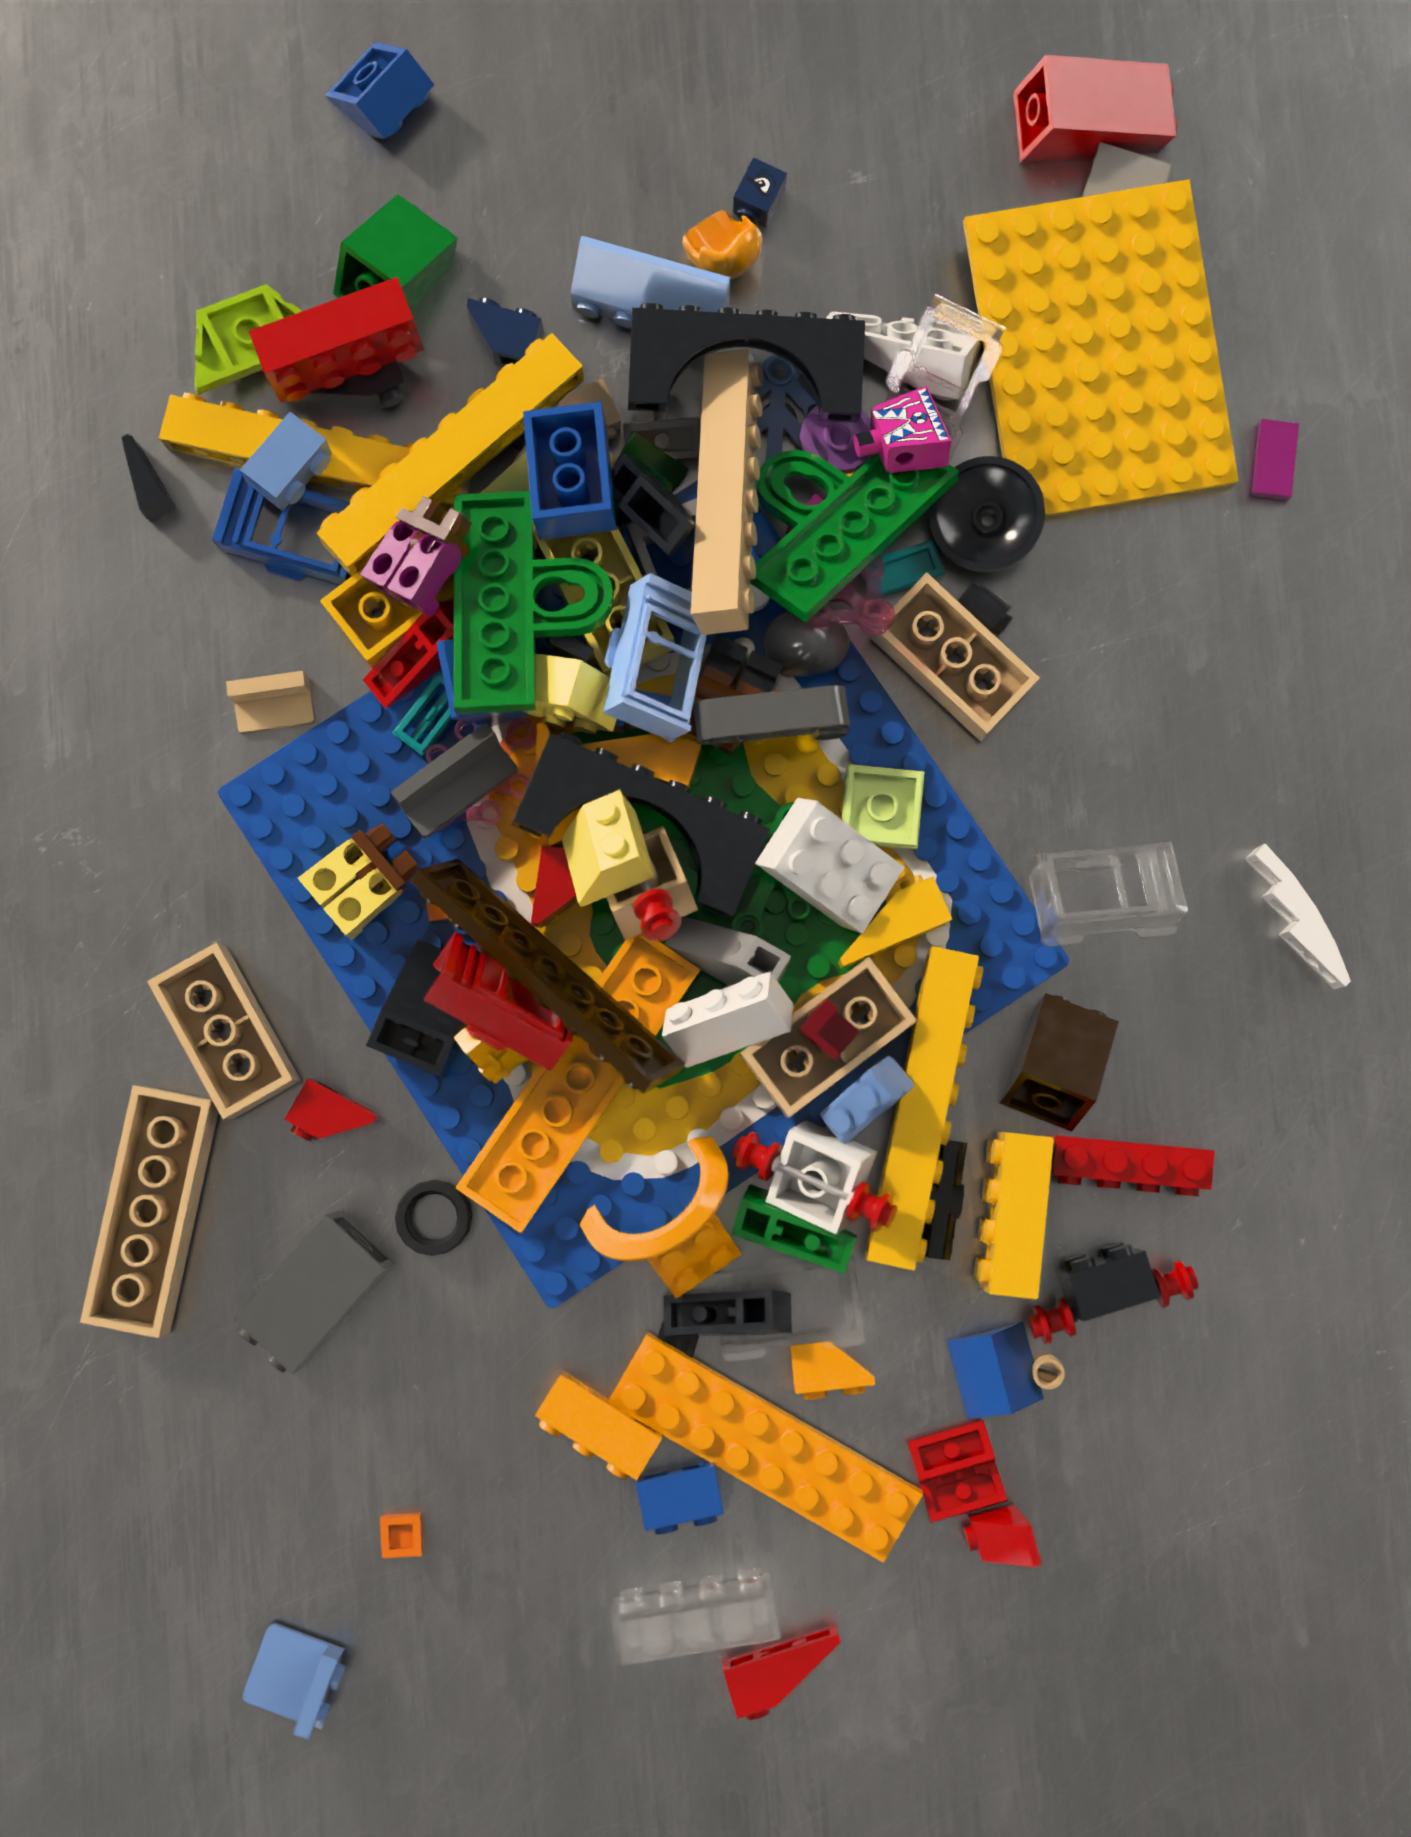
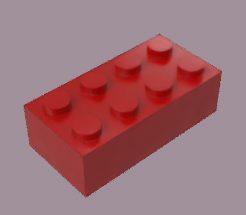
M398 277L249 331L263 372L280 402L299 401L305 398L311 391L322 387H337L347 378L358 374H373L382 365L393 361H408L414 358L418 352L425 350Z

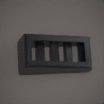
M126 434L121 438L139 510L149 522H153L176 509V505L140 444L132 435Z

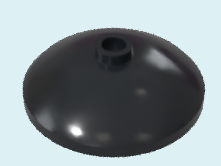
M997 456L976 457L955 466L954 468L959 470L958 481L933 503L929 509L930 528L938 547L955 564L973 571L992 572L1016 564L1034 548L1044 527L1045 503L1037 481L1020 464ZM987 514H992L996 517L995 523L990 526L982 523L983 517Z

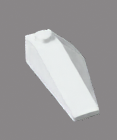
M831 312L826 317L827 319H833V316L836 314L854 315L856 320L865 321L864 358L917 389L927 386L930 394L944 401L959 400L966 391L983 343L981 328L947 321H937L936 328L916 326L914 324L915 320L912 318H902V321L886 324L882 323V319L876 315Z

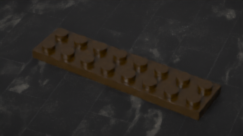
M460 859L450 860L416 871L410 882L420 890V895L423 899L441 909L448 916L449 922L454 927L465 931L477 942V947L480 951L497 960L505 968L507 975L511 979L522 983L534 994L535 1000L541 1006L553 1011L563 1021L565 1028L569 1032L580 1036L593 1048L594 1054L600 1060L610 1063L621 1073L627 1085L644 1094L676 1076L686 1064Z

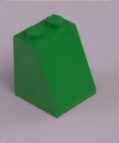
M397 194L341 242L333 294L340 298L398 277L411 314H413L451 266L458 237L422 212L416 205L411 204Z

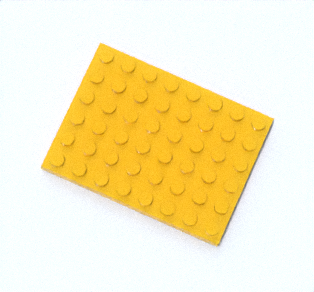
M1190 179L966 216L964 218L963 226L1002 458L1020 464L1035 478L1043 494L1045 517L1233 485L1239 482Z

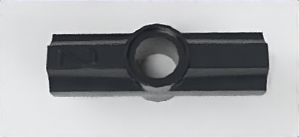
M948 1140L947 1145H940L937 1160L943 1161L942 1175L939 1184H932L929 1198L935 1200L934 1214L931 1224L924 1223L921 1237L927 1240L925 1257L941 1260L951 1259L956 1219L960 1218L964 1200V1184L961 1183L967 1143Z

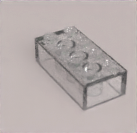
M753 1568L740 1571L738 1578L723 1580L722 1575H710L700 1578L699 1584L683 1586V1582L674 1581L660 1585L659 1591L644 1593L643 1588H631L621 1591L620 1597L613 1599L611 1611L618 1666L781 1639L770 1572L762 1573V1569Z

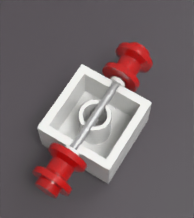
M808 1120L789 1130L784 1147L777 1142H774L770 1147L760 1144V1135L755 1132L749 1133L747 1137L741 1136L735 1145L733 1158L736 1159V1168L744 1171L751 1165L759 1169V1178L764 1181H768L774 1174L765 1202L836 1235L852 1224L859 1216L869 1219L870 1229L878 1232L883 1226L888 1228L896 1215L897 1205L893 1204L894 1195L886 1192L879 1198L870 1193V1184L867 1183L877 1151L853 1140L844 1144L840 1142L832 1131Z

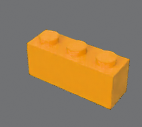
M562 1370L535 1417L541 1420L539 1426L555 1437H559L561 1433L575 1441L572 1447L584 1456L592 1459L594 1455H597L607 1461L606 1468L617 1477L626 1480L630 1476L637 1480L662 1440V1434L639 1422L625 1411H620L608 1404V1398Z

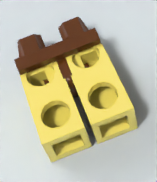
M383 823L370 829L366 834L358 830L351 836V839L341 844L298 877L299 881L351 941L381 911L389 907L399 896H402L410 889L406 883L413 878L418 869H421L407 851H404L390 864L381 855L397 842V839Z

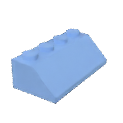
M581 235L570 293L572 308L577 309L578 313L589 318L603 316L613 319L614 323L625 328H631L632 308H640V305L644 303L660 304L663 306V309L679 310L680 306L694 305L701 307L702 312H717L719 308L729 307L730 277Z

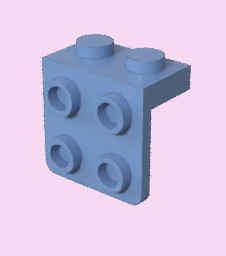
M277 1623L271 1624L265 1632L243 1692L244 1701L297 1721L293 1734L309 1740L315 1728L323 1729L331 1705L325 1702L330 1689L337 1690L346 1666L340 1664L345 1648Z

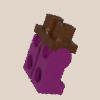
M423 496L413 513L401 507L395 517L399 521L394 523L360 575L382 593L433 617L440 605L435 600L447 577L458 568L461 557L465 559L471 549L462 540L472 523L463 514L450 508L440 525H438L446 510L435 501Z

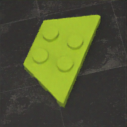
M267 284L196 310L194 385L197 395L263 370L249 331L302 312V310L294 304L285 302L281 295Z

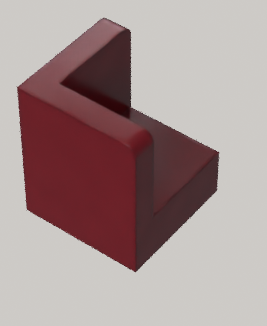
M825 998L797 1031L832 1062H836L840 1058L841 1053L858 1035V1029L837 1012L839 1008Z

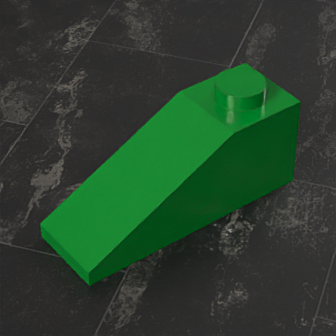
M749 1185L742 1198L731 1235L845 1274L857 1235L846 1229H843L837 1235L765 1202L769 1190Z

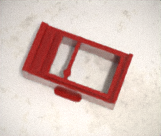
M455 931L433 963L434 967L442 973L426 994L424 1001L467 1024L466 1030L471 1036L492 1048L504 1052L508 1047L551 1071L572 1043L573 1034L565 1028L563 1021L553 1011L541 1006L535 1000L534 994L522 983L511 979L507 975L505 968L497 960L484 954L482 951L476 950L477 946L475 944L469 946L464 943V936Z

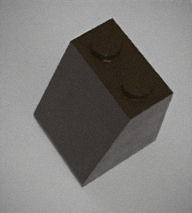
M1045 993L1034 1009L1003 1091L1000 1104L1072 1132L1097 1101L1119 1021L1107 1017L1101 1011L1088 1010L1073 1004L1065 997L1052 996Z

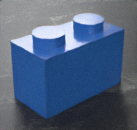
M706 1461L639 1476L636 1480L645 1531L654 1529L656 1535L667 1534L678 1530V1524L693 1521L694 1526L708 1525L716 1522L718 1515L724 1514L714 1462Z

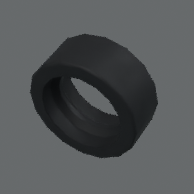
M431 1180L418 1183L404 1193L397 1204L395 1223L397 1233L406 1246L419 1254L434 1256L447 1253L463 1242L470 1231L473 1216L469 1200L465 1194L456 1189L455 1185L446 1181ZM425 1195H443L456 1208V1226L451 1234L442 1240H426L419 1236L412 1227V1208Z

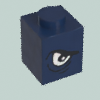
M753 157L734 195L733 213L737 214L741 221H743L741 216L744 215L755 225L759 224L767 228L786 190L787 173Z

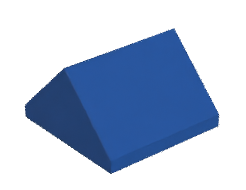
M1023 1321L947 1340L968 1419L1013 1414L1044 1399L1041 1387L1036 1384L1033 1378L1032 1366L1034 1360Z

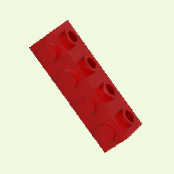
M1049 1135V1137L1054 1138L1050 1175H1058L1057 1183L1081 1185L1082 1178L1097 1179V1187L1120 1189L1121 1181L1136 1183V1191L1160 1193V1185L1174 1186L1176 1195L1199 1197V1189L1212 1190L1215 1150Z

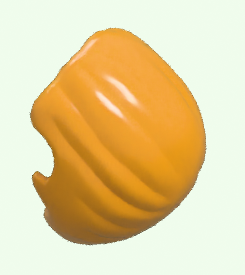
M720 210L688 230L683 237L682 243L686 253L697 268L730 277V280L746 273L758 259L762 249V233L760 229L744 215L741 216L743 222H738L727 211Z

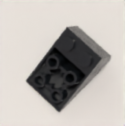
M417 940L380 1010L366 1046L446 1078L459 1047L454 1037L468 1025L424 1001L426 994L442 973L434 967L433 963L443 949Z

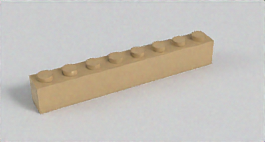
M749 348L707 354L704 359L691 615L702 635L748 630L749 613H753L755 608L754 596L750 589V580L756 577L754 558L751 555L752 546L757 545V531L753 522V513L758 512L759 506L757 493L754 489V481L759 480L760 469L758 460L755 457V451L761 447V435L757 425V417L762 416V403L758 394V387L763 386L764 379L761 364L754 362Z

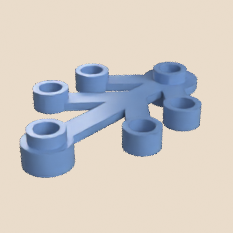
M772 355L762 365L764 382L763 386L758 387L760 398L771 391L770 406L762 411L761 417H757L760 434L768 427L766 460L782 452L783 428L802 451L799 438L801 424L785 407L786 393L804 410L803 419H805L810 409L817 406V401L797 381L799 371L783 358ZM781 369L786 373V377L776 379L772 373L775 370ZM786 478L785 481H784V484H785L786 486H787V478Z

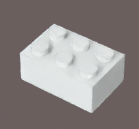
M802 798L796 799L755 863L841 927L862 934L905 868L818 801Z

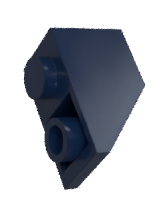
M468 298L466 307L469 318L496 365L506 366L509 363H517L525 356V351L532 342L539 338L542 339L544 334L542 319L536 313L524 308H517L515 311L501 307L498 302L488 298H480L479 301Z

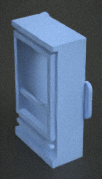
M649 573L630 585L621 629L616 628L610 634L605 663L608 668L612 669L603 713L664 738L667 742H673L677 737L691 731L689 721L707 635L701 634L691 615L692 592ZM651 614L683 629L680 645L660 637L655 631H647ZM646 638L651 644L658 643L680 653L669 705L635 692Z

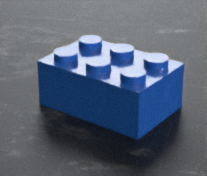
M601 401L523 411L531 513L539 540L617 530L608 431Z

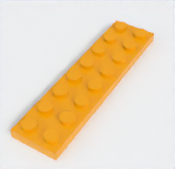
M642 933L625 940L596 983L651 1033L657 1036L664 1026L666 1009L673 1007L681 1001L701 972V969L658 940L647 939ZM573 1034L572 1043L551 1071L539 1065L464 1174L456 1189L519 1233H523L624 1085L625 1081L622 1078V1074L610 1063L600 1060L587 1042L580 1036Z
M649 1332L646 1333L608 1400V1404L620 1411H625L639 1422L708 1462H714V1465L883 1563L923 1496V1491L920 1488L698 1360L689 1357L686 1353L667 1342H663Z

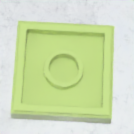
M847 764L841 820L876 846L917 850L925 772Z

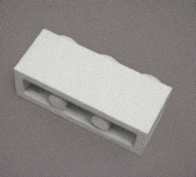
M767 972L756 977H748L742 982L729 987L713 990L696 999L677 1003L673 1007L666 1009L662 1037L674 1053L686 1063L684 1066L688 1068L790 1032L793 1003L773 974Z

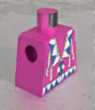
M927 386L874 406L871 410L870 431L854 434L853 436L857 456L863 457L878 453L885 471L889 473L949 466L951 439Z

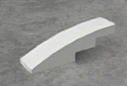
M1266 843L1255 848L1245 860L1272 885L1262 898L1289 923L1279 936L1333 989L1346 987L1351 982L1337 944L1317 907L1293 873Z

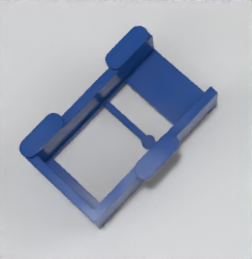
M234 468L212 537V541L219 550L263 562L269 573L296 581H302L308 575L341 585L351 577L336 559H334L332 565L277 549L278 545L282 543L281 534L291 506L290 503L281 512L275 534L270 537L271 547L252 542L265 497L246 483L240 469ZM306 489L302 497L297 501V503L332 513L337 512L338 514L350 505L348 501Z

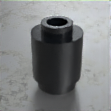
M972 582L958 599V602L991 633L995 632L998 636L1002 634L1013 620V617L1008 614L1012 606L984 584L979 586L976 582Z

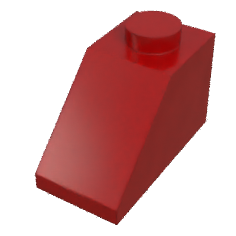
M545 845L541 847L531 924L536 928H543L578 901L564 848Z
M307 1078L284 1120L293 1124L291 1132L311 1142L314 1137L325 1139L377 1124L382 1116L318 1080Z

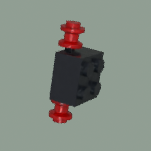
M1123 1242L1114 1243L1102 1247V1255L1096 1257H1087L1086 1254H1079L1064 1259L1065 1266L1055 1269L1064 1297L1057 1298L1056 1308L1046 1311L1039 1304L1032 1306L1033 1315L1028 1316V1323L1035 1339L1042 1338L1044 1344L1047 1345L1052 1343L1054 1333L1065 1331L1069 1337L1076 1336L1075 1323L1078 1322V1319L1083 1322L1155 1299H1157L1162 1308L1170 1305V1297L1179 1294L1187 1301L1194 1299V1290L1199 1288L1196 1274L1191 1266L1185 1267L1181 1260L1173 1263V1271L1161 1274L1157 1268L1151 1269L1146 1251L1134 1248L1131 1244L1124 1245Z

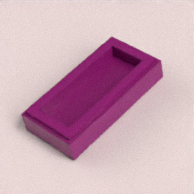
M1261 419L1259 421L1251 496L1289 500L1292 497L1299 423Z

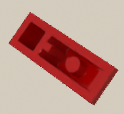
M437 601L440 605L433 617L422 613L362 679L385 709L393 706L441 668L436 642L454 639V601Z
M1013 1502L967 1514L970 1526L963 1528L970 1552L976 1550L982 1561L1025 1567L1042 1566L1031 1523Z
M836 1625L722 1661L724 1677L737 1719L747 1717V1720H756L770 1713L769 1709L776 1707L841 1643Z

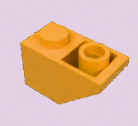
M828 1337L789 1342L794 1391L796 1394L803 1393L804 1399L827 1397V1390L842 1389L844 1395L861 1394L867 1392L866 1386L875 1385L873 1374Z

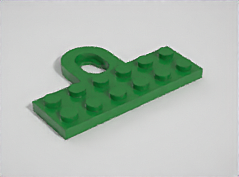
M790 450L770 457L760 468V478L757 480V496L760 504L767 512L792 528V530L755 563L756 577L750 580V584L805 623L808 622L958 481L959 470L949 464V466L889 473L885 471L880 456L876 453L849 477L821 457L807 451ZM789 476H802L821 487L828 496L819 504L803 505L792 497L790 489L784 484V481Z
M530 491L454 495V510L463 514L472 523L462 540L471 549L465 559L461 557L459 566L454 572L455 713L474 714L536 710L535 638L579 636L599 628L607 620L613 608L614 596L611 581L607 573L599 565L587 559L558 558L534 560V523L531 513ZM567 583L568 585H577L585 592L581 601L568 604L562 610L555 612L545 611L535 603L539 591L552 584Z

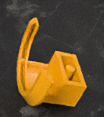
M712 1136L693 1138L687 1142L699 1161L701 1170L700 1183L688 1207L669 1224L643 1234L621 1233L607 1225L595 1205L586 1211L580 1223L591 1245L602 1255L618 1261H640L647 1259L676 1299L742 1255L715 1214L724 1198L729 1172L726 1158Z

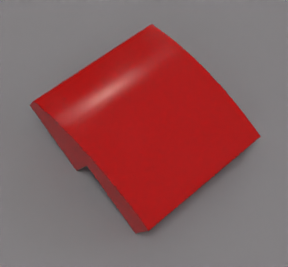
M984 1420L908 1442L931 1524L1007 1502L1008 1499L995 1462L996 1457Z

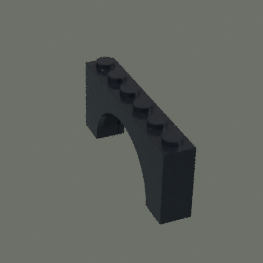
M644 303L640 305V308H632L628 410L666 412L669 395L675 382L695 361L707 354L723 349L754 348L775 354L799 370L814 392L818 405L819 421L857 423L861 415L865 321L856 320L854 315L836 314L833 316V319L817 318V314L813 312H797L794 314V317L779 316L778 311L767 309L758 310L756 314H740L741 311L739 309L731 307L719 308L717 312H702L701 307L694 305H683L679 307V310L663 309L662 305L656 303Z
M560 732L559 736L551 733L511 825L548 841L557 825L569 814L581 808L584 804L620 790L628 802L649 808L666 818L686 840L693 854L697 870V888L694 897L696 906L726 919L733 917L770 831L769 828L761 825L763 820L744 811H741L740 816L726 810L727 804L717 798L705 796L703 800L689 794L691 788L678 781L669 780L668 784L657 780L653 778L655 773L644 766L633 764L630 768L618 763V756L605 749L596 748V751L593 752L580 746L582 741L571 734Z

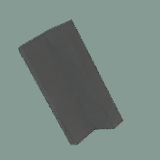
M485 722L393 789L391 794L399 808L422 837L428 839L518 772V768L500 746L495 732Z

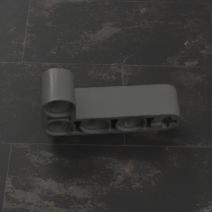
M839 685L712 698L697 701L693 704L696 738L699 745H717L813 734V739L832 740L847 736L850 730L846 687Z

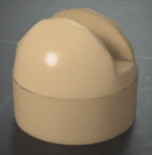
M1044 1354L1038 1357L1032 1366L1034 1381L1043 1389H1055L1064 1381L1065 1371L1063 1364L1053 1355ZM1046 1365L1058 1370L1057 1373L1040 1368V1366Z

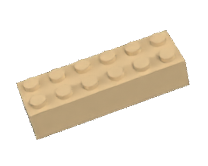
M132 1086L80 1323L154 1338H161L171 1333L218 1117V1110L212 1099L147 1086Z

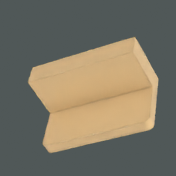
M303 670L226 681L227 695L234 702L237 728L240 733L278 729L315 722L310 678Z

